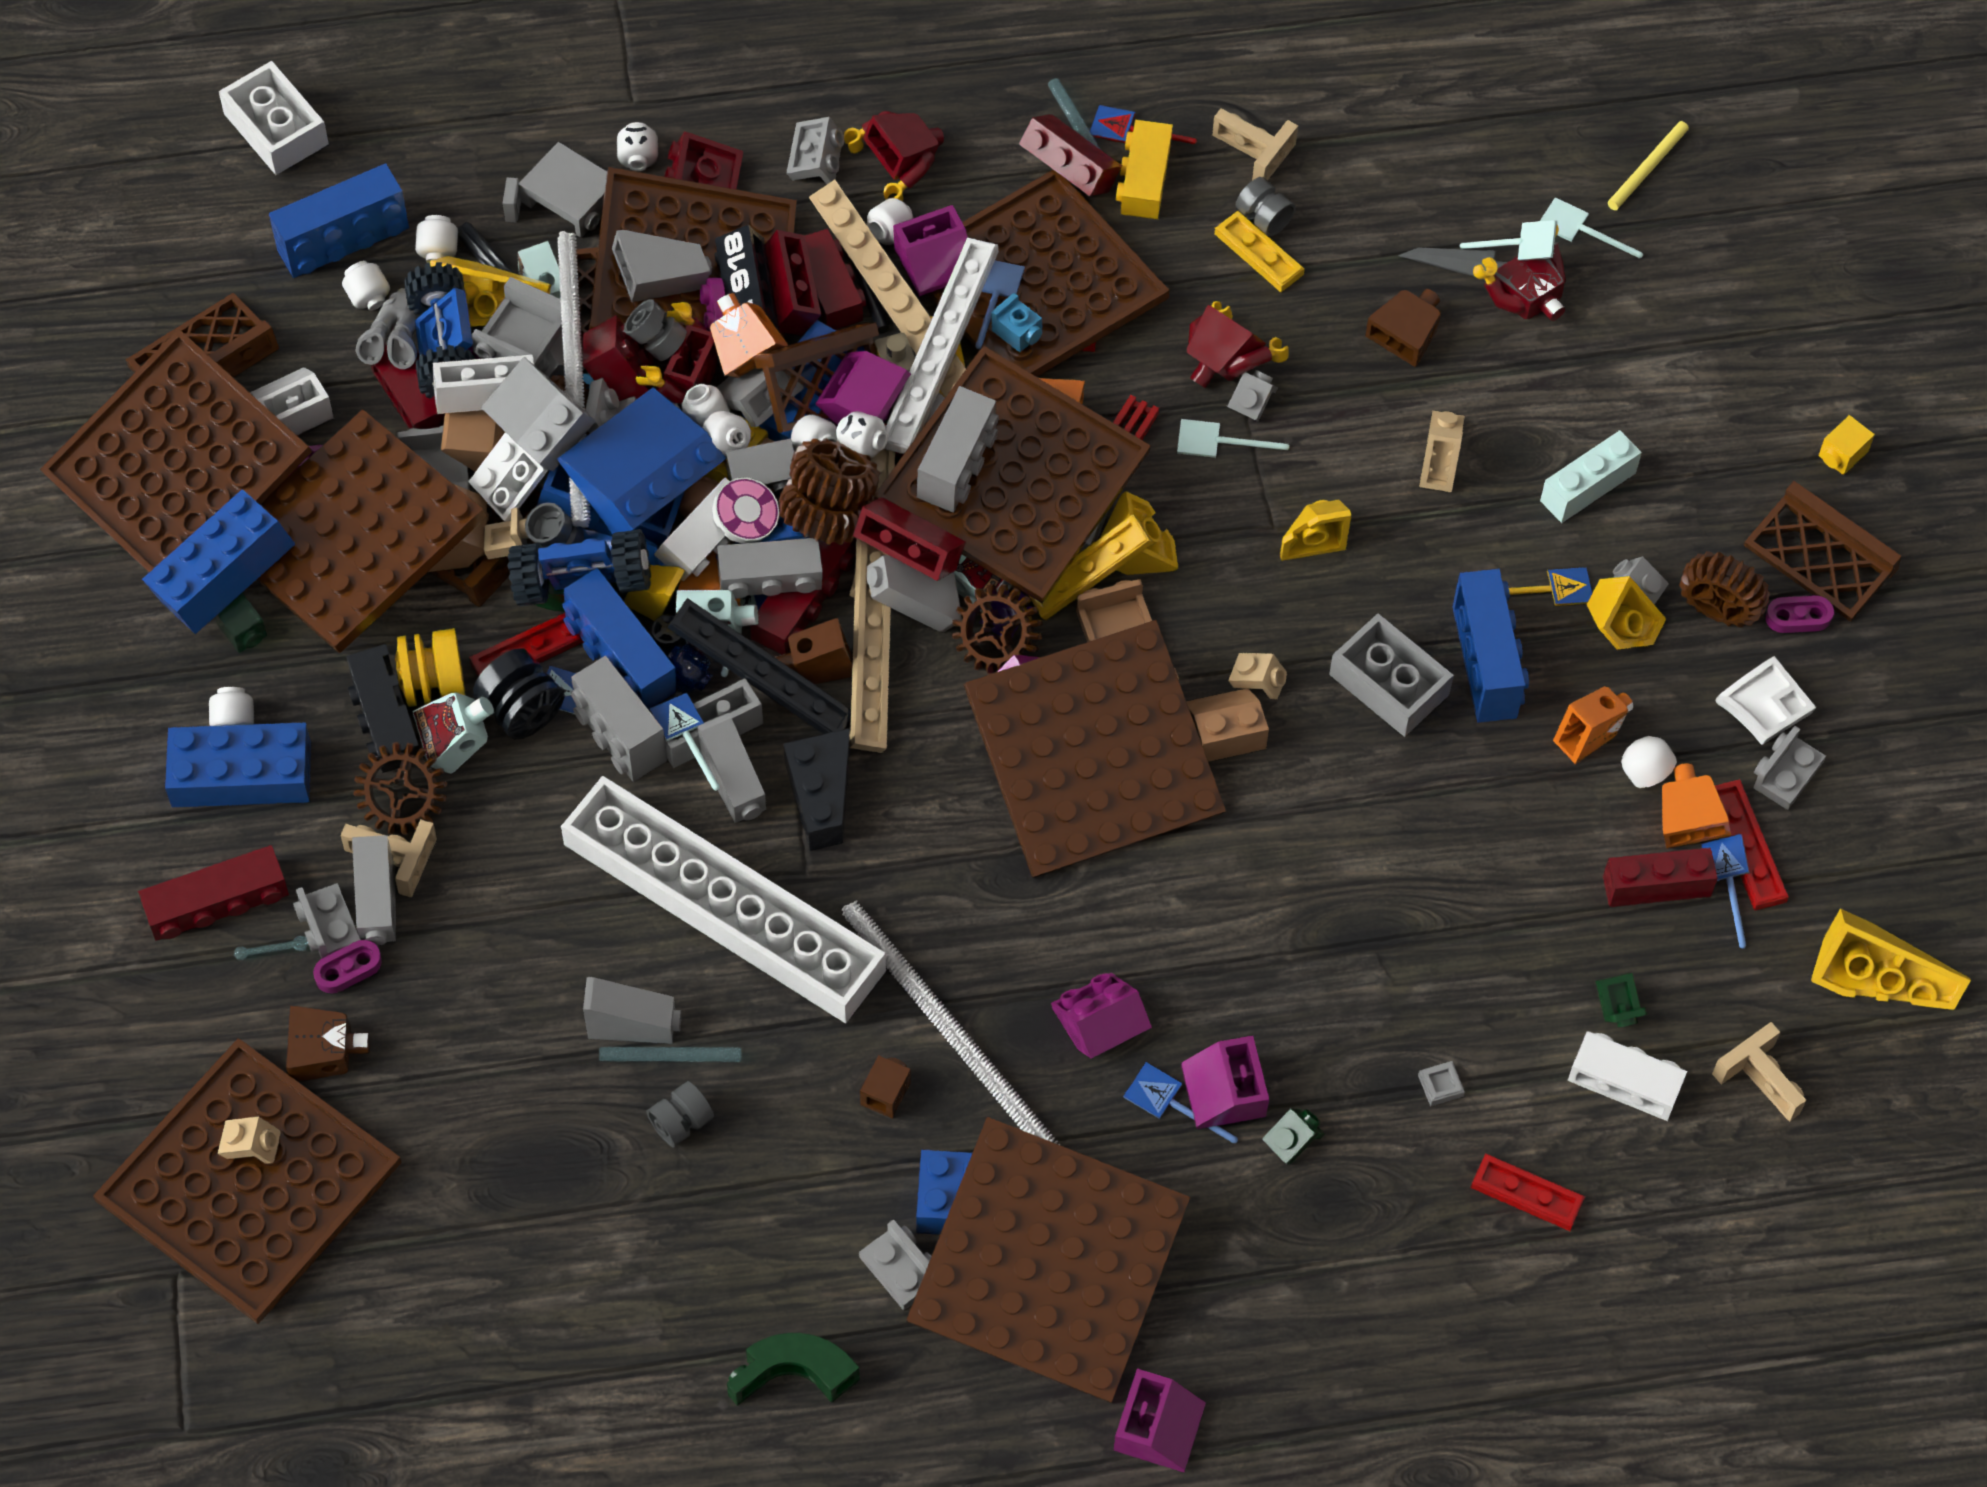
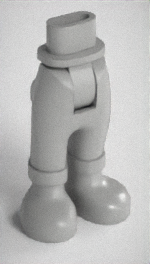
M401 288L391 294L390 298L383 303L371 328L365 331L358 339L355 351L358 358L365 364L373 365L381 360L387 338V353L393 366L399 369H406L415 362L417 349L411 338L416 331L414 320L419 316L414 314V310L410 311L407 305L405 288Z

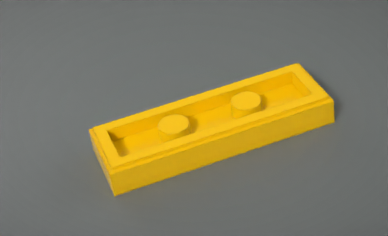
M1236 211L1215 227V235L1278 291L1283 292L1304 275V268L1239 211Z

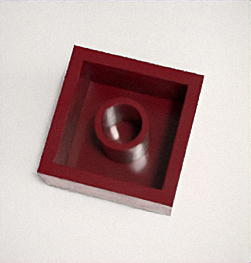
M615 315L584 333L582 365L594 381L603 378L608 387L616 392L619 401L631 397L638 399L649 391L652 386L639 385L636 382V377H646V372L641 366L654 365V360L645 348L641 349L638 343L625 333V324Z

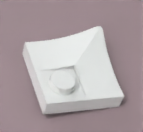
M1775 656L1743 676L1722 692L1715 700L1718 705L1737 718L1761 745L1806 718L1816 709L1815 705Z

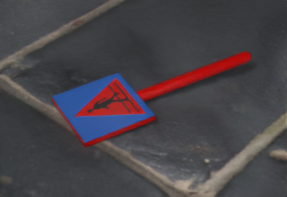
M1099 105L1089 136L1125 143L1127 131L1133 132L1134 126L1131 125L1135 112ZM1172 134V140L1189 144H1196L1197 142L1192 137Z

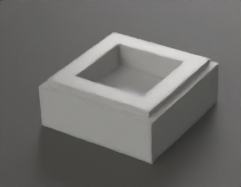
M507 177L503 197L505 222L516 223L519 218L521 197L518 178Z
M1453 1061L1419 1070L1418 1077L1430 1107L1464 1097L1465 1091Z

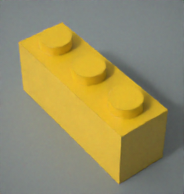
M1135 120L1133 132L1127 131L1125 150L1130 151L1129 157L1122 158L1120 175L1125 176L1124 183L1118 182L1116 201L1121 202L1122 215L1158 219L1171 148L1172 124Z

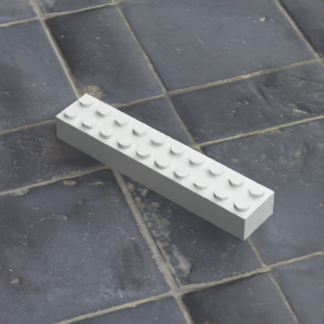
M604 776L599 779L561 825L563 841L566 847L844 1023H847L886 972L885 952Z

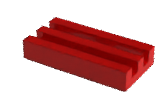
M1130 395L1113 423L1122 427L1132 409L1135 410L1124 430L1131 433L1142 414L1146 415L1145 420L1134 435L1143 440L1159 415V408L1154 405L1150 408L1147 402L1143 400L1137 402L1136 397Z

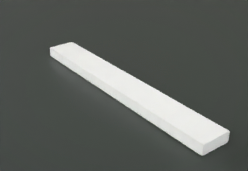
M967 238L909 371L911 375L900 392L885 427L888 441L884 449L905 454L923 429L999 252L998 244Z

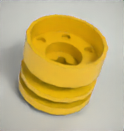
M455 628L433 631L432 647L429 648L424 647L420 634H414L416 650L410 651L406 636L397 637L398 645L395 656L400 690H402L406 698L408 707L417 706V690H422L425 705L431 703V688L438 687L441 697L456 692L466 696Z

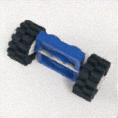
M436 262L435 266L426 263L423 269L417 266L414 268L415 272L410 271L407 274L408 277H405L404 280L407 305L410 311L414 310V314L419 316L414 320L419 349V360L416 361L418 385L420 392L426 394V397L429 399L435 396L433 363L475 359L471 351L467 350L473 345L462 272L457 267L452 269V265L448 263L442 267V262Z
M641 529L613 533L611 540L613 549L611 551L606 541L599 539H586L582 543L575 544L554 543L545 548H542L539 543L511 546L508 554L510 562L508 563V569L510 570L509 580L512 583L511 590L514 592L513 597L517 606L547 603L549 598V585L547 581L550 580L555 590L564 589L596 568L600 570L609 583L616 582L621 593L650 589L651 572L649 567L651 566L644 533Z

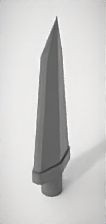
M1418 247L1398 256L1475 277L1473 274L1474 267L1481 264L1486 271L1482 260L1488 257L1494 259L1495 251ZM1495 260L1498 268L1507 263Z

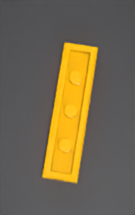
M1133 514L1077 554L1043 604L1031 596L1029 597L1034 606L1039 609L1040 616L1047 620L1074 601L1078 595L1095 586L1152 545L1153 542L1139 519Z

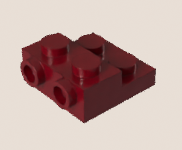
M684 131L679 141H673L670 146L668 159L673 160L672 167L668 166L664 177L737 189L743 151Z

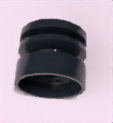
M524 648L508 651L492 661L482 671L473 688V696L476 700L480 697H485L491 702L494 709L492 716H495V722L503 727L504 732L514 740L524 739L545 727L560 710L565 698L564 690L554 682V679L549 674L543 672L539 662Z

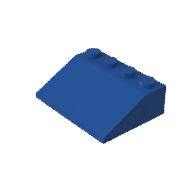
M654 387L557 458L612 534L634 530L726 459L723 453L716 448L709 434Z

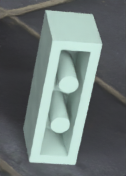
M1619 430L1546 479L1540 501L1563 523L1636 474L1642 452Z

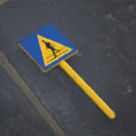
M1587 568L1548 570L1549 586L1509 588L1510 595L1552 592L1555 606L1587 604L1592 595Z

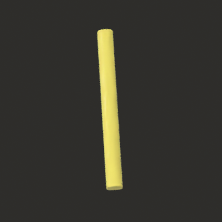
M1678 122L1610 198L1608 206L1611 209L1618 210L1689 130L1685 122Z

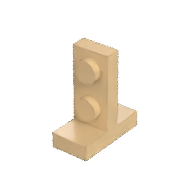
M1221 108L1214 116L1212 135L1256 159L1252 181L1258 177H1264L1268 181L1296 145L1298 125L1287 120L1278 133L1272 136L1266 130L1257 128L1244 121L1240 116L1229 113Z
M1432 411L1419 487L1452 492L1465 416L1456 415L1448 411Z
M421 819L410 843L398 835L392 834L388 836L394 864L400 867L395 877L398 893L411 898L437 840L434 824ZM345 824L340 836L344 850L353 853L352 837L382 836V834L376 833L373 829L364 825L355 827Z
M1770 1022L1718 1059L1712 1075L1722 1085L1743 1069L1790 1122L1800 1115L1806 1099L1801 1088L1795 1082L1789 1081L1780 1071L1777 1061L1772 1056L1765 1054L1775 1046L1780 1031Z

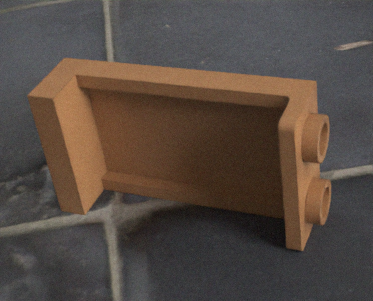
M1141 579L1133 581L1123 580L1114 586L1103 589H1089L1077 596L1076 613L1087 642L1152 621L1143 598Z

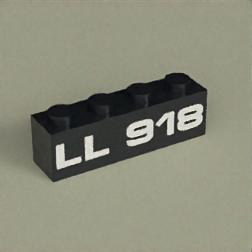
M750 225L715 238L717 252H715L714 257L720 268L725 295L734 293L740 306L747 302L759 305L780 333L764 238Z

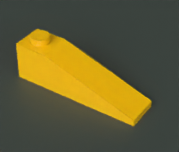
M450 256L430 261L431 266H435L436 262H442V267H444L448 263L452 265V269L457 267L462 272L470 327L485 326L505 298L504 285L510 277L550 294L551 284L478 262Z
M1841 908L1823 939L1811 978L1813 983L1846 997L1855 998L1858 995L1874 997L1878 1001L1888 1002L1889 999L1911 1002L1912 1005L1950 1010L1955 1009L1971 981L1969 977L1886 930Z

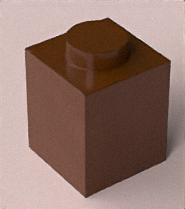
M878 1055L860 1090V1104L893 1119L911 1084V1069L907 1068V1065L899 1059L893 1057L886 1059Z

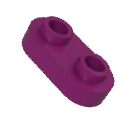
M707 278L706 284L700 287L701 304H706L707 309L704 315V327L710 332L711 324L723 317L717 301L725 296L722 278Z
M1822 596L1780 597L1774 599L1769 604L1765 620L1772 630L1780 633L1821 631L1830 625L1834 615V608L1831 602ZM1815 614L1820 619H1814L1810 615ZM1777 616H1783L1787 620H1781Z
M358 940L322 958L316 963L313 970L317 987L325 993H338L372 976L379 970L382 963L379 948L369 940ZM367 958L370 960L365 965L359 964L361 959ZM332 974L338 975V978L334 981L327 980Z

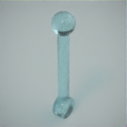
M297 936L291 942L248 949L240 946L235 949L234 956L238 960H244L249 955L291 948L303 951L307 948L308 943L304 936Z

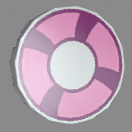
M735 478L725 483L714 497L712 506L713 519L717 527H720L725 532L724 535L727 538L741 544L757 543L768 537L776 527L780 513L778 501L772 491L762 482L751 478Z

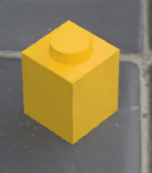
M1849 415L1824 438L1818 456L1830 468L1836 469L1845 475L1869 452L1875 434Z

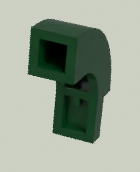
M783 1333L762 1339L746 1349L749 1365H741L731 1373L727 1382L728 1396L738 1406L768 1381L783 1375H797L813 1382L832 1403L860 1381V1372L856 1363L832 1342L811 1334Z

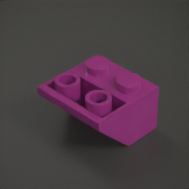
M953 205L893 225L895 251L919 296L947 286L968 238L966 229Z
M868 351L847 352L815 405L837 425L841 419L855 411L876 416L884 422L889 416V409L895 399L899 397L911 373Z
M1112 973L1100 974L1094 977L1090 984L1080 989L1068 990L1060 996V999L1051 1003L1053 1011L1076 1048L1090 1059L1152 1028L1139 992Z
M1253 1036L1219 1041L1181 1063L1196 1129L1266 1117L1269 1096Z
M1137 1369L1115 1435L1114 1451L1185 1472L1206 1403L1173 1379Z

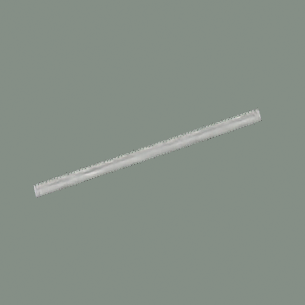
M562 231L557 239L559 247L558 260L561 286L560 302L562 307L565 392L583 408L585 407V402L582 400L585 398L583 397L584 390H582L584 389V383H582L584 381L582 378L584 377L582 376L583 372H581L583 371V365H581L583 358H581L582 354H580L582 353V347H580L582 346L580 343L582 342L580 340L581 329H579L581 328V323L579 322L581 319L579 318L580 315H578L580 314V308H578L580 306L578 304L580 303L578 301L579 290H577L579 289V284L577 283L579 280H577L578 276H576L578 275V269H576L578 268V263L576 262L577 255H575L577 254V248H575L577 247V242L574 241L576 240V234ZM584 434L583 437H582L578 442H580L581 440H583V439L585 438V436H587V435ZM569 478V483L571 484V520L573 521L571 523L575 527H589L588 524L591 520L589 517L591 515H589L590 511L588 510H590V507L588 506L590 504L573 480Z
M858 901L845 905L842 908V911H844L842 915L845 916V919L851 922L850 925H853L855 931L861 935L860 937L886 953V968L890 969L889 972H892L894 978L900 982L899 984L903 985L902 987L905 988V991H908L910 997L916 1001L915 1003L918 1004V1007H921L923 1013L929 1017L928 1019L932 1020L931 1022L945 1036L944 1038L951 1042L950 1045L956 1049L955 1051L958 1052V1055H961L963 1061L969 1065L968 1067L975 1071L974 1074L980 1078V1081H983L982 1084H985V1087L988 1088L987 1090L993 1094V1097H996V1100L1004 1107V1110H1007L1006 1113L1012 1117V1120L1018 1123L1017 1126L1025 1132L1054 1142L1055 1137L1051 1139L1052 1134H1048L1050 1131L1046 1132V1127L1043 1129L1044 1124L1040 1126L1041 1121H1037L1039 1118L1035 1119V1114L1032 1116L1033 1111L1030 1112V1108H1026L1028 1105L1024 1106L1025 1101L1021 1103L1022 1098H1018L1020 1095L1016 1096L1017 1092L1013 1093L1014 1088L1010 1090L1011 1085L1008 1086L1009 1082L1005 1083L1006 1079L1002 1080L1003 1075L1000 1076V1072L997 1073L998 1069H994L995 1065L991 1066L992 1062L989 1063L990 1059L986 1060L987 1056H983L984 1052L980 1053L982 1050H978L979 1046L975 1047L976 1043L973 1044L974 1040L970 1041L971 1037H967L968 1033L965 1034V1030L962 1031L963 1027H959L960 1024H956L958 1021H954L955 1017L951 1018L952 1014L949 1015L950 1011L946 1012L947 1008H943L944 1004L940 1005L942 1002H938L939 998L935 999L936 995L933 996L934 992L930 993L931 989H927L928 985L925 986L926 983H922L923 979L920 980V976L917 977L918 973H914L915 969L911 970L913 967H909L910 963L906 964L907 960L904 961L905 957L901 958L902 954H898L900 951H896V947L893 948L894 944L890 945L891 941L888 942L889 938L885 939L886 935L883 936L884 932L880 933L881 929H877L879 926H875V922L872 923L873 919L870 920V916L867 917L868 913L865 914V910L862 911L863 907H859Z

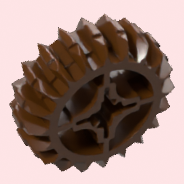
M824 438L822 441L818 439H812L811 442L803 441L802 445L798 446L793 454L789 476L792 478L791 483L798 486L799 492L807 493V498H814L819 501V504H829L831 508L839 506L843 510L847 507L857 509L858 506H865L868 501H871L872 497L876 494L880 472L877 470V464L871 461L869 455L860 454L841 444L838 440L832 442L827 438Z
M789 479L781 492L778 506L780 509L779 515L784 518V523L793 526L794 532L803 533L804 538L811 537L816 542L821 540L829 545L831 542H835L838 545H842L844 541L852 543L854 538H856L853 534L863 506H858L857 509L847 507L843 510L839 506L831 508L829 504H819L818 500L807 498V493L799 492L798 486L791 483L792 479Z
M1706 551L1705 554L1698 553L1695 558H1692L1686 564L1679 584L1682 589L1681 595L1687 598L1686 603L1688 605L1694 606L1696 612H1701L1706 617L1717 622H1723L1728 627L1732 624L1743 628L1744 625L1752 626L1764 614L1769 602L1770 592L1768 591L1769 585L1763 581L1761 574L1754 572V567H1748L1744 564V560L1738 561L1732 555L1727 557L1721 552L1716 554Z
M989 584L987 585L986 593L982 588L974 590L977 601L971 596L964 598L965 603L969 607L968 609L957 607L956 611L963 616V619H955L952 624L954 626H961V632L953 633L952 637L953 639L962 638L963 643L959 644L956 649L958 652L969 651L964 657L966 663L977 658L974 664L975 670H982L986 664L987 674L990 675L995 673L997 667L999 670L1013 655L1029 656L1026 650L1030 652H1037L1039 650L1037 645L1031 643L1032 639L1039 640L1043 637L1041 633H1034V627L1043 625L1042 620H1032L1031 617L1037 614L1039 609L1032 607L1027 610L1026 607L1031 602L1029 596H1025L1018 601L1021 594L1020 589L1014 588L1009 594L1008 585L1001 584L997 593L995 585ZM991 602H1003L1013 608L1017 614L1004 618L998 613L997 609H993ZM982 609L983 627L974 635V621ZM993 623H1009L1008 625L1003 627V631H1000V633H1002V636L987 635L991 633V629L995 627L993 626ZM1021 623V639L1013 650L1012 632ZM991 641L998 650H1002L1004 657H993L985 653L978 645Z
M399 742L393 743V754L389 753L385 745L380 746L379 749L382 755L380 759L373 752L369 753L368 758L373 763V766L361 763L359 768L366 772L367 776H355L354 779L355 782L364 784V789L354 790V796L365 795L366 801L358 803L357 808L364 809L369 806L371 809L364 816V819L369 821L376 815L379 819L375 824V828L378 830L384 826L385 822H388V834H394L397 825H400L402 835L409 833L408 824L412 823L416 831L420 822L419 819L421 818L424 821L433 823L434 820L428 812L430 810L436 814L442 812V808L434 804L435 800H447L446 795L437 793V788L448 786L447 781L437 782L435 777L442 775L445 772L444 769L438 768L433 771L430 767L436 763L437 758L432 756L425 762L423 760L427 751L425 748H421L416 755H413V743H407L405 753L401 752ZM393 760H401L400 768H398V772L393 779L375 778L378 771L385 764ZM412 763L417 765L425 774L429 789L413 783L411 779ZM403 778L404 786L418 793L402 794L403 798L398 800L397 791L393 790L392 787L384 786V784L399 783L398 779ZM373 788L384 791L389 795L390 814L378 805L374 797ZM408 798L426 799L424 806L417 813L409 817H400L401 810Z

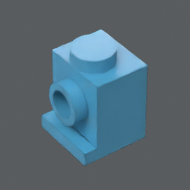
M1015 293L1011 294L991 312L992 332L1017 351H1023L1029 344L1033 345L1040 339L1042 335V317L1019 301V297Z

